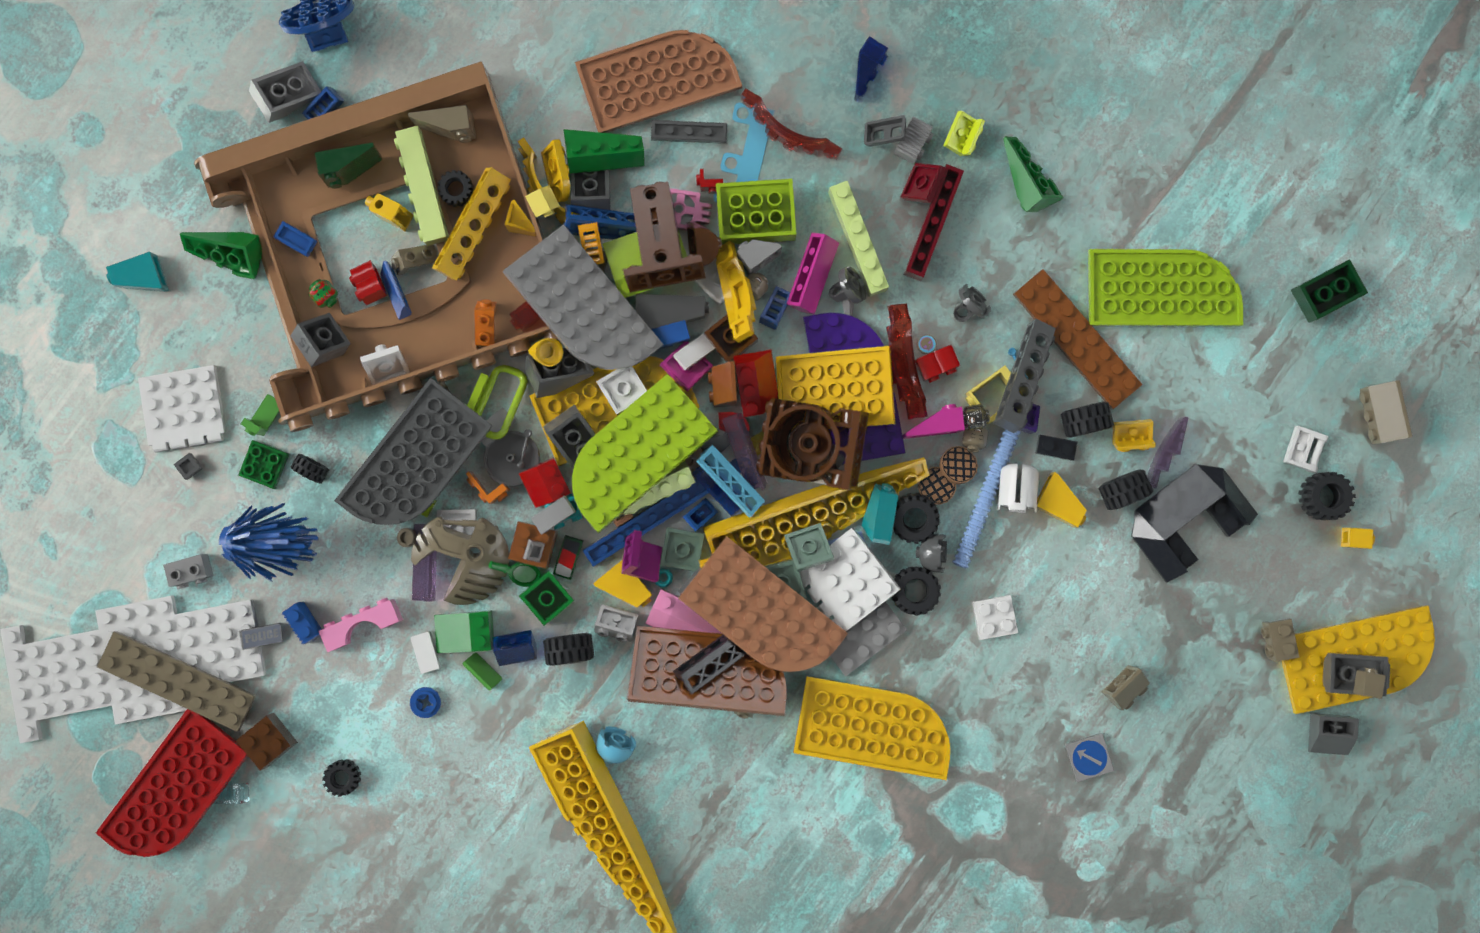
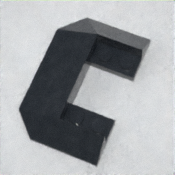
M1195 464L1134 511L1135 519L1131 537L1166 583L1187 573V568L1198 561V558L1177 531L1204 510L1209 513L1226 537H1230L1244 525H1250L1258 515L1223 468Z

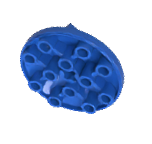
M300 0L301 3L281 12L282 16L279 19L281 30L287 34L305 35L311 52H315L332 45L336 46L348 42V37L341 21L353 11L355 5L353 0H319L316 3H313L316 0Z

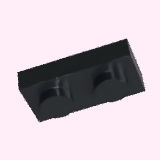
M1038 435L1035 454L1074 461L1078 442Z

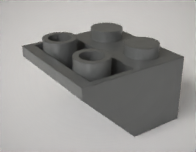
M1310 713L1308 752L1349 755L1358 739L1359 719L1342 715Z

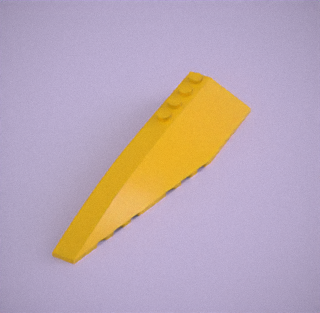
M923 457L859 474L857 490H843L821 485L760 506L752 517L741 513L703 527L711 553L713 554L724 538L728 537L763 566L790 560L792 557L784 535L821 523L826 538L829 539L836 531H841L864 517L875 484H889L893 486L899 495V492L903 489H909L929 476L927 463Z
M584 720L529 746L563 817L567 822L570 821L573 824L575 833L583 837L587 843L585 846L589 851L596 854L598 857L597 861L615 885L619 884L623 889L625 898L633 902L636 906L635 911L639 916L641 915L646 919V925L652 933H677L666 898L645 845L603 758L597 752L596 744Z

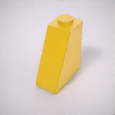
M1051 472L1037 497V509L1073 528H1078L1079 525L1082 526L1087 517L1085 515L1087 510L1059 474Z
M623 560L593 583L595 587L635 607L640 605L645 607L652 601L650 598L653 595L640 578L621 573Z

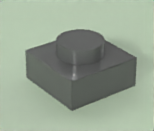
M188 453L173 464L185 480L190 479L203 469L192 453Z

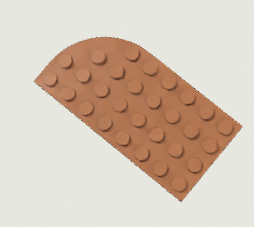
M688 30L669 31L575 62L597 131L601 133L623 128L742 88L734 61L726 49L722 48L713 38L702 33L688 32Z
M728 537L724 538L678 597L680 601L753 659L766 667L779 671H802L822 663L832 655L848 634Z

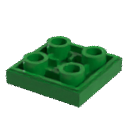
M252 440L238 476L276 489L289 453Z

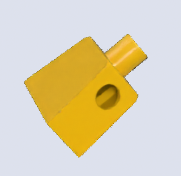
M379 193L375 197L369 195L365 200V205L369 207V211L404 232L414 217L401 204Z

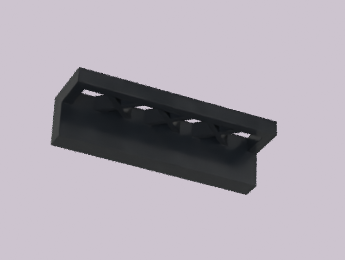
M722 635L673 672L677 678L683 681L688 692L693 694L747 653L743 650L735 651L736 644ZM729 652L728 660L724 663L720 662L721 654ZM709 663L714 664L713 671L705 674L706 665ZM693 675H699L697 683L691 686L688 679Z

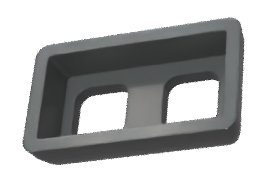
M904 115L871 121L865 124L864 144L866 146L873 147L904 141L906 138V118ZM902 127L901 136L892 137V130ZM884 131V138L874 141L875 133Z

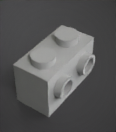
M199 554L163 565L169 587H177V589L189 587L188 583L194 581L196 584L207 582V578L213 576L208 554Z

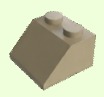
M1128 665L1102 693L1118 709L1123 711L1133 705V700L1138 695L1141 696L1147 691V686L1150 682L1139 668Z

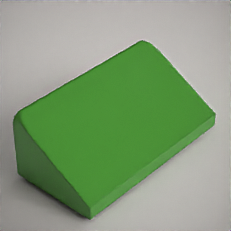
M478 653L472 654L462 663L488 690H492L502 680V677Z

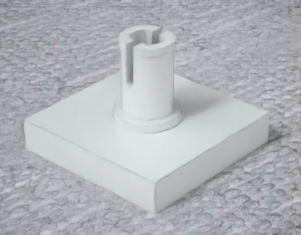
M381 344L375 347V353L360 357L372 385L410 373L398 345L386 348L385 345Z

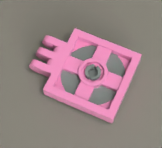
M670 188L678 229L687 230L686 222L710 223V219L703 218V216H711V212L704 211V208L712 209V204L700 202L701 193Z

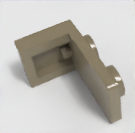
M434 245L397 250L391 257V265L396 274L401 275L405 274L409 268L435 263L438 256Z

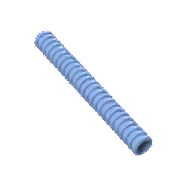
M1005 429V432H1002L1001 443H998L999 448L995 450L997 453L993 455L995 457L994 460H991L990 471H987L988 476H985L986 481L983 482L984 486L981 487V493L978 494L980 497L976 499L977 504H974L973 515H970L971 520L967 522L969 525L965 527L966 532H963L964 538H961L962 543H959L960 548L956 550L958 553L955 554L954 557L956 558L952 561L957 566L965 569L969 568L968 562L971 563L970 557H973L972 552L976 550L974 547L978 545L976 542L980 540L981 529H984L983 524H986L985 519L988 518L987 514L991 511L989 508L993 506L994 496H997L996 490H999L1001 469L1007 465V462H1010L1009 457H1012L1011 452L1014 451L1013 447L1017 444L1015 441L1019 439L1017 436L1021 434L1020 430L1012 433Z

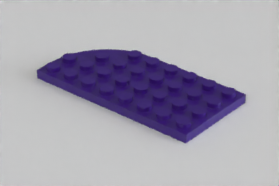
M822 313L803 317L809 353L884 346L879 336L871 327L853 316L842 313ZM894 387L895 424L867 426L862 461L906 453ZM845 428V429H846V432H847V435H848V440H849V434H850L851 428ZM828 429L833 439L832 443L835 444L833 431Z

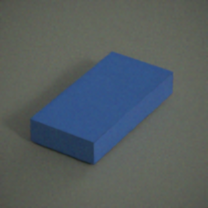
M282 221L273 236L276 240L306 257L310 255L318 242Z

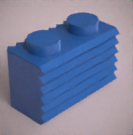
M304 601L297 602L282 612L284 618H287L286 621L289 622L288 625H291L290 628H293L299 641H302L301 644L311 643L320 637L319 631L322 628Z

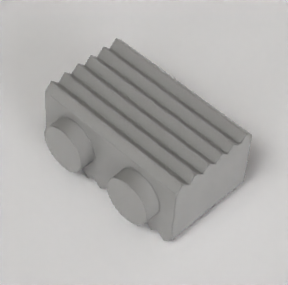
M913 116L906 128V138L904 141H899L894 154L914 164L916 159L920 161L925 152L922 149L924 144H929L934 135L931 133L933 126Z

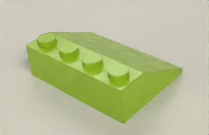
M793 179L716 183L719 237L721 238L722 245L728 241H731L734 245L742 244L745 241L749 243L751 240L765 242L796 241Z
M637 232L602 243L616 287L624 298L650 290L629 292L623 274V269L629 266H642ZM679 233L682 256L685 258L687 253Z

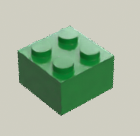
M549 570L519 595L543 626L574 601Z

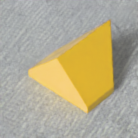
M515 200L511 201L505 221L508 232L537 236L534 226Z

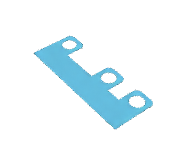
M737 103L735 105L732 116L733 120L749 124L742 156L728 152L725 153L720 167L724 172L737 174L736 182L758 181L774 110L744 103ZM745 107L748 109L749 115L746 119L738 118L737 110L739 108ZM733 157L736 159L737 166L734 169H728L725 166L727 158ZM714 194L713 200H714L716 203H717V194Z

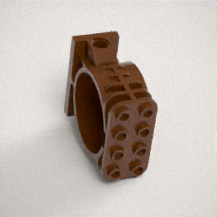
M771 398L770 402L767 401L765 406L767 417L762 426L764 437L759 445L761 456L756 465V470L759 471L760 475L801 482H814L823 479L828 487L857 490L869 413L842 408L833 413L825 407L815 404ZM805 411H806L805 422H803V423L797 425V426L793 429V431L791 432L790 437H789V449H790V452H791L792 456L799 462V463H798V469H797V472H796V462L792 459V457H791V455H790V453H789L787 442H788V436H789L790 431L792 430V428H793L798 422H800V421L803 420L804 414H805ZM826 418V424L831 428L835 437V449L832 457L828 460V462L820 466L819 472L816 473L817 464L826 460L832 450L833 439L831 433L823 425L824 419ZM845 427L851 428L849 440ZM809 438H812L814 441L812 448L807 447V440ZM845 460V470L838 469Z

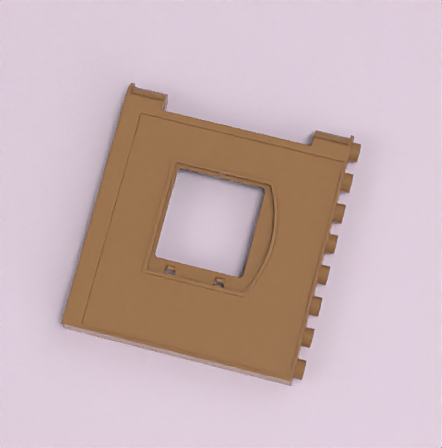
M482 61L207 153L194 161L196 169H199L212 207L224 208L243 204L252 233L259 235L262 247L261 260L297 366L296 369L273 374L269 379L281 415L279 423L280 425L288 424L290 432H297L312 427V417L324 413L328 420L348 415L350 413L348 405L359 401L363 402L364 407L381 404L387 400L385 392L399 388L401 395L419 391L423 388L421 380L432 376L436 377L437 382L454 379L460 375L458 367L472 363L474 370L492 366L496 363L494 355L509 351L510 357L525 355L529 353L530 343L543 338H554L561 342L503 273L504 269L545 238L538 218L535 217L525 197L529 195V191L489 74ZM466 105L474 117L476 139H471V142L461 143L460 141L420 129L423 134L436 188L439 186L438 181L442 179L441 176H445V172H452V170H459L465 173L473 183V190L484 170L490 167L505 175L511 181L508 192L500 199L501 205L496 212L494 211L491 216V224L482 233V241L479 245L475 246L472 259L465 264L463 276L460 279L458 278L457 281L447 277V280L442 283L406 294L405 298L412 315L401 320L398 319L391 300L348 315L343 314L338 297L336 298L337 303L331 308H319L309 297L310 285L318 279L328 280L332 285L333 282L312 218L315 215L365 199L369 195L374 196L378 193L380 194L406 185L404 181V175H406L405 168H402L400 165L399 157H401L400 150H397L394 139L397 138L395 131L416 126L409 118L408 113ZM373 142L381 154L382 160L349 184L342 185L341 188L337 189L328 188L318 175L315 152ZM459 181L452 182L448 188L449 194L452 196L460 195L464 189L463 184ZM492 186L488 188V194L491 197L494 195V188ZM437 190L448 234L450 235L466 204H463L462 207L448 205L440 197ZM515 200L534 226L537 236L508 232L505 221L511 201ZM483 203L479 205V211L481 213H484L485 211V205ZM472 220L470 228L474 230L477 224L475 220ZM282 221L318 241L308 257L273 238ZM464 236L461 238L460 243L465 247L468 241ZM446 241L436 244L439 254ZM453 254L451 257L454 264L458 262L459 258H455ZM484 299L497 302V310L494 316L495 344L490 346L475 345L474 309L477 301ZM330 313L351 344L343 356L311 367L290 335L298 323ZM381 344L385 345L386 348L398 345L410 373L372 385L360 357L375 353V347Z

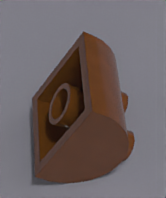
M686 222L689 255H701L703 266L710 264L716 258L719 249L722 248L721 238L717 237L716 234L700 223Z

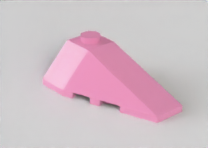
M664 589L660 590L645 623L655 628L722 634L678 599L679 596Z

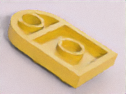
M556 139L548 144L541 152L548 185H550L557 202H566L570 194L569 167L564 158L565 149L561 145L560 139Z

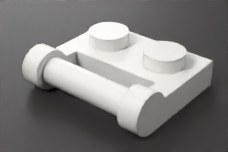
M1295 426L1283 462L1311 473H1317V464L1324 443H1327L1329 437L1301 426ZM1315 439L1317 442L1310 463H1306L1313 440Z

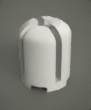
M1018 464L1004 466L1000 472L997 510H1000V507L1008 508V512L1026 513V509H1034V513H1036L1038 470L1031 465L1023 464L1020 503H1016Z

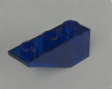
M870 36L860 49L857 58L855 101H857L859 96L863 97L868 90L866 85L869 81H874L878 74L877 68L879 65L883 66L889 57L887 55L888 47Z

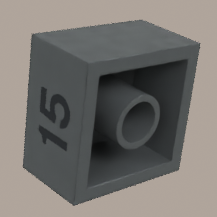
M330 313L298 323L290 335L311 367L343 356L351 344Z

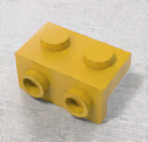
M1145 419L1114 422L1112 444L1121 452H1129L1132 449L1149 450L1156 447V443L1153 440V421Z

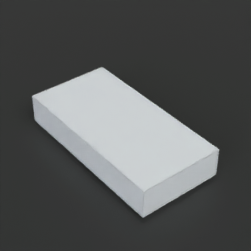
M702 334L676 352L673 357L686 371L713 352L715 348L705 335Z
M428 631L410 637L421 674L441 668L431 632Z

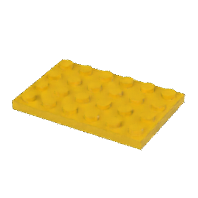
M890 346L776 356L778 399L819 405L833 413L840 408L869 413L867 426L895 424ZM806 411L803 420L798 422L790 432H792L797 425L805 422ZM825 418L823 425H824L827 429H831V428L826 424L827 419Z

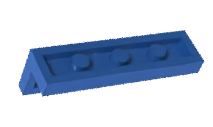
M568 204L565 206L566 221L564 226L572 235L580 236L578 225L597 222L600 238L614 240L637 232L636 223L629 221L635 220L634 213ZM589 231V232H583V233H584V235H588V234H593V233H595V231Z

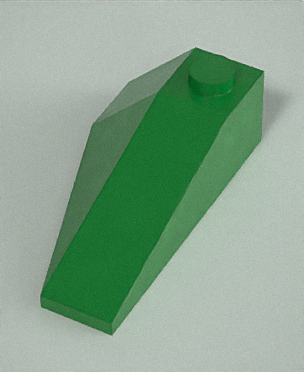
M245 232L180 233L184 251L203 260L209 259L214 261L216 266L220 268L226 267L232 270V274L249 279L257 277L262 256L259 235Z

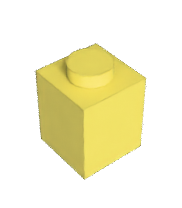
M550 185L525 196L535 217L543 215L546 218L555 213L554 209L560 207Z

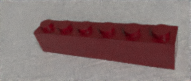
M948 164L945 165L946 170L929 205L903 274L918 281H922L964 173V170Z

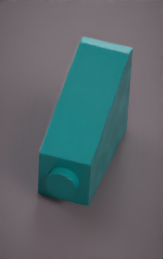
M150 251L106 267L108 272L106 274L110 284L116 287L162 292L169 291L158 256Z
M886 483L874 485L861 526L871 542L890 545L898 494L893 486Z

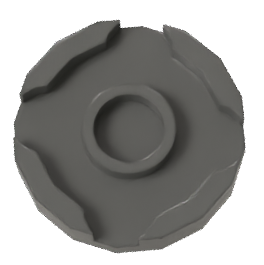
M851 266L841 269L838 275L839 282L830 288L829 296L836 302L849 298L850 301L858 304L865 300L866 289L864 285H860L858 280L861 277Z
M965 284L959 289V296L962 301L954 309L953 314L956 320L964 322L974 314L980 318H985L991 312L990 305L986 307L984 303L986 298L975 287L971 286L968 288V284ZM959 308H965L968 311V314L966 316H960L957 310Z

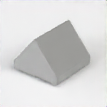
M528 539L523 559L540 563L545 544Z

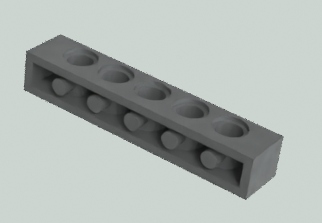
M1034 319L1027 325L994 421L995 425L1012 433L1026 426V416L1033 406L1032 398L1038 391L1039 385L1037 383L1044 373L1043 365L1049 358L1050 353L1048 350L1055 340L1054 332L1056 328L1038 319Z

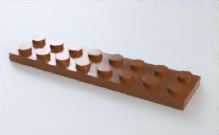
M1044 269L1013 294L1033 319H1038L1056 328L1054 343L1105 402H1109L1111 409L1116 408L1143 385Z

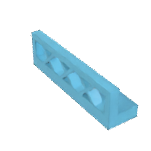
M713 445L706 448L696 462L748 517H752L765 500ZM704 459H705L712 467L708 466V465L705 463Z

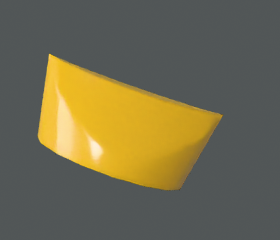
M554 338L539 340L528 350L529 354L538 363L548 367L555 366L563 357V347Z

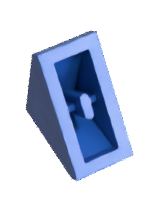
M705 498L685 514L683 518L697 532L718 511Z

